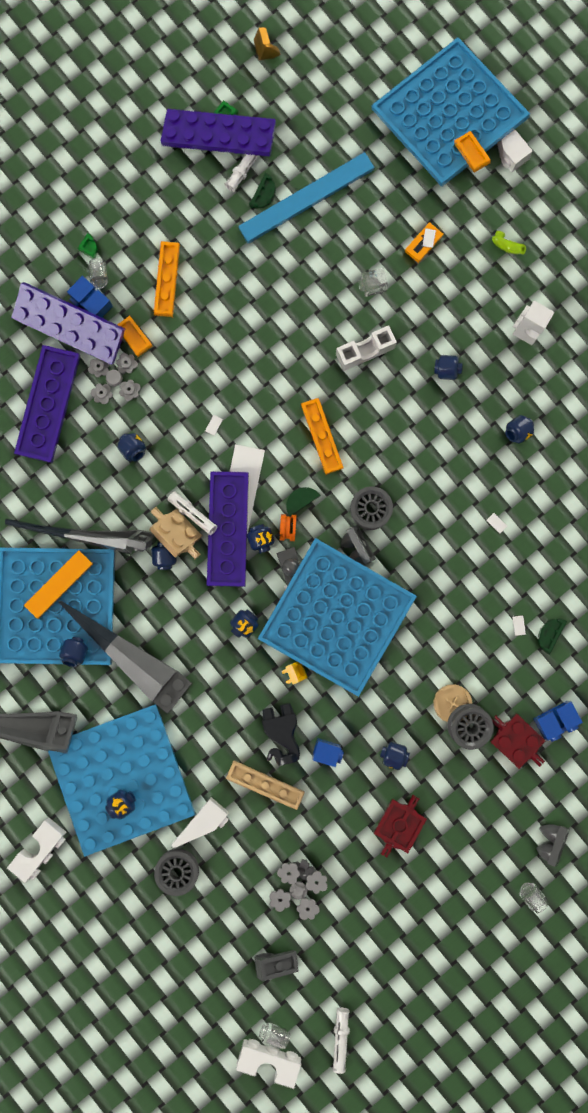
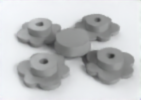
M122 353L119 357L120 359L116 361L118 371H109V363L98 358L90 361L89 373L94 374L97 378L101 377V375L106 376L107 382L104 385L97 384L96 388L91 390V395L96 403L107 404L109 402V398L113 396L110 386L120 385L121 390L119 394L124 396L126 401H131L139 396L140 385L134 383L133 380L122 382L123 377L121 374L125 372L130 374L133 369L137 368L138 363L134 360V355L130 354L128 356V354Z
M283 863L282 868L278 869L277 875L283 883L288 882L292 884L290 893L284 892L283 889L271 892L269 896L271 900L270 906L275 907L278 912H282L284 908L290 906L289 901L292 896L295 899H301L300 905L297 906V911L300 912L299 917L302 920L308 918L313 920L315 915L319 913L320 908L318 905H315V900H308L304 897L307 895V889L313 890L315 894L325 891L327 889V877L322 876L320 871H314L312 875L307 876L305 885L303 882L297 881V878L300 876L297 864L290 863L288 865V863Z

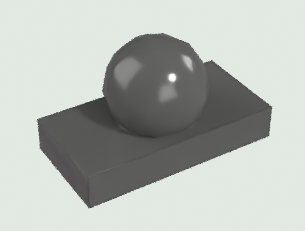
M295 547L276 553L287 586L300 565Z

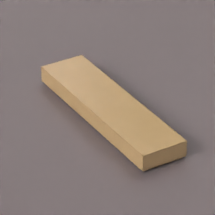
M235 760L226 777L229 781L295 810L298 809L305 793L301 789Z

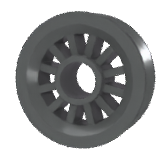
M373 486L359 490L353 497L350 505V514L353 521L359 527L366 530H376L383 527L393 512V503L388 493L381 488ZM368 504H374L376 506V512H368L366 506Z
M463 704L457 707L450 714L447 723L451 738L460 747L468 750L484 746L490 740L494 729L490 715L475 704ZM474 723L473 727L467 730L468 725Z
M169 850L161 856L156 864L154 871L156 884L160 890L168 895H184L194 887L199 876V865L196 858L187 850ZM179 868L182 871V875L174 876L172 869Z

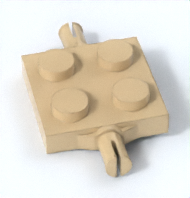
M157 507L151 511L158 521L149 530L175 558L187 551L194 559L201 555L193 546L201 539L202 534L177 508L165 515Z

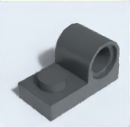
M294 950L275 955L272 953H262L254 957L257 978L261 981L299 972L297 953Z

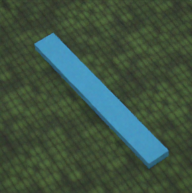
M364 152L239 225L238 228L249 244L372 172L374 166Z

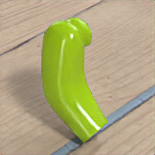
M503 231L495 232L492 241L497 247L510 254H525L526 246L524 244L504 239L505 233Z

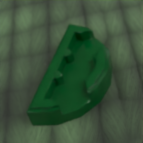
M266 172L249 204L251 208H264L274 200L276 194L275 183Z
M301 487L294 490L286 502L288 515L291 517V515H294L321 495L309 487Z
M551 619L540 628L538 634L539 645L548 655L551 654L567 623L566 620Z

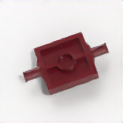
M517 713L506 722H503L495 715L494 718L499 723L493 718L492 721L499 729L490 742L519 769L531 759L539 767L542 766L540 762L544 763L545 760L537 752L546 740Z
M412 795L408 805L401 804L393 798L391 799L373 834L383 839L386 843L380 853L381 855L388 858L392 848L400 849L407 854L409 853L427 818L417 813L414 809L420 798Z

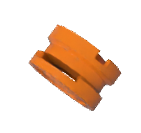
M281 514L280 541L289 539L295 542L297 515H291L290 517L286 516V514ZM291 523H293V532H292V533H291Z

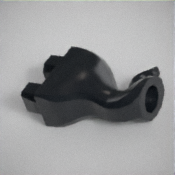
M290 703L280 705L282 716L275 717L273 707L263 709L262 724L265 734L273 742L288 750L286 755H283L278 748H272L268 752L267 761H270L272 756H274L278 766L297 762L300 757L299 746L294 738L297 718Z

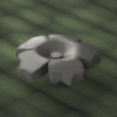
M302 859L300 863L298 861L293 862L297 864V870L300 871L298 878L301 877L302 880H307V876L312 875L315 871L314 866H309L310 863L306 859Z

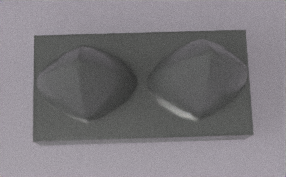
M359 526L348 529L342 538L341 546L356 548L349 557L362 565L376 560Z
M557 825L540 826L541 833L549 841L553 842L554 845H540L537 847V851L548 862L547 864L556 867L559 864L570 828Z

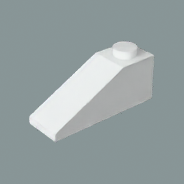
M515 129L497 143L502 164L505 168H509L511 172L527 162L533 152Z
M211 797L171 846L176 848L215 831L218 826L222 828L229 820L226 817L229 812Z

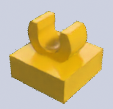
M299 662L286 666V669L282 671V674L288 673L290 677L286 681L287 684H296L308 678L303 665Z

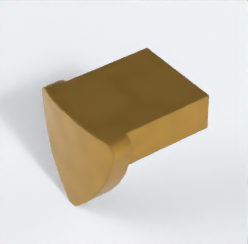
M259 28L253 39L259 61L279 56L280 50L275 45L270 44L266 28Z

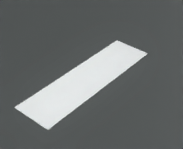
M235 444L230 472H249L248 534L265 450Z

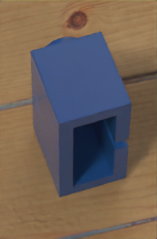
M81 276L67 291L70 296L69 301L73 305L80 306L82 309L101 318L113 307L110 300L98 289L95 290V286L84 276Z
M565 701L533 718L543 739L551 740V742L560 739L564 731L570 733L579 728L578 725L583 723L571 701Z
M317 738L312 760L336 767L337 763H341L344 752L339 744Z

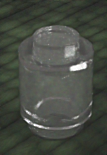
M100 258L90 260L88 265L90 283L97 289L104 288L109 283L107 265Z
M527 882L521 886L519 896L531 911L541 913L547 908V898L535 883Z
M268 1022L262 1026L259 1037H261V1043L280 1050V1048L285 1049L287 1047L290 1033L286 1032V1029Z

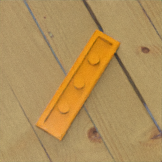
M161 241L154 316L173 317L180 243Z
M319 397L301 403L325 475L342 470L344 467Z
M78 550L24 606L39 619L93 563Z

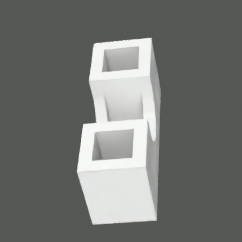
M533 301L531 306L526 305L513 325L515 331L512 335L533 345L539 334L546 328L554 311Z
M388 325L372 332L370 337L361 342L355 343V341L338 347L336 349V356L343 371L395 349L397 342Z
M47 818L32 836L40 844L39 853L31 854L23 849L7 869L24 883L29 879L34 880L41 871L38 869L41 864L44 863L46 865L52 858V850L55 847L58 849L66 840L64 835L67 832L53 820Z
M244 1039L236 1071L256 1076L258 1067L264 1063H269L276 1069L275 1083L294 1089L301 1066V1057L292 1051H287L286 1053L280 1051L276 1046L268 1045L267 1047L261 1045L257 1040Z

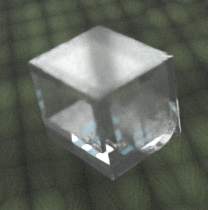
M384 268L361 273L358 285L360 292L363 291L365 297L387 292L388 283Z

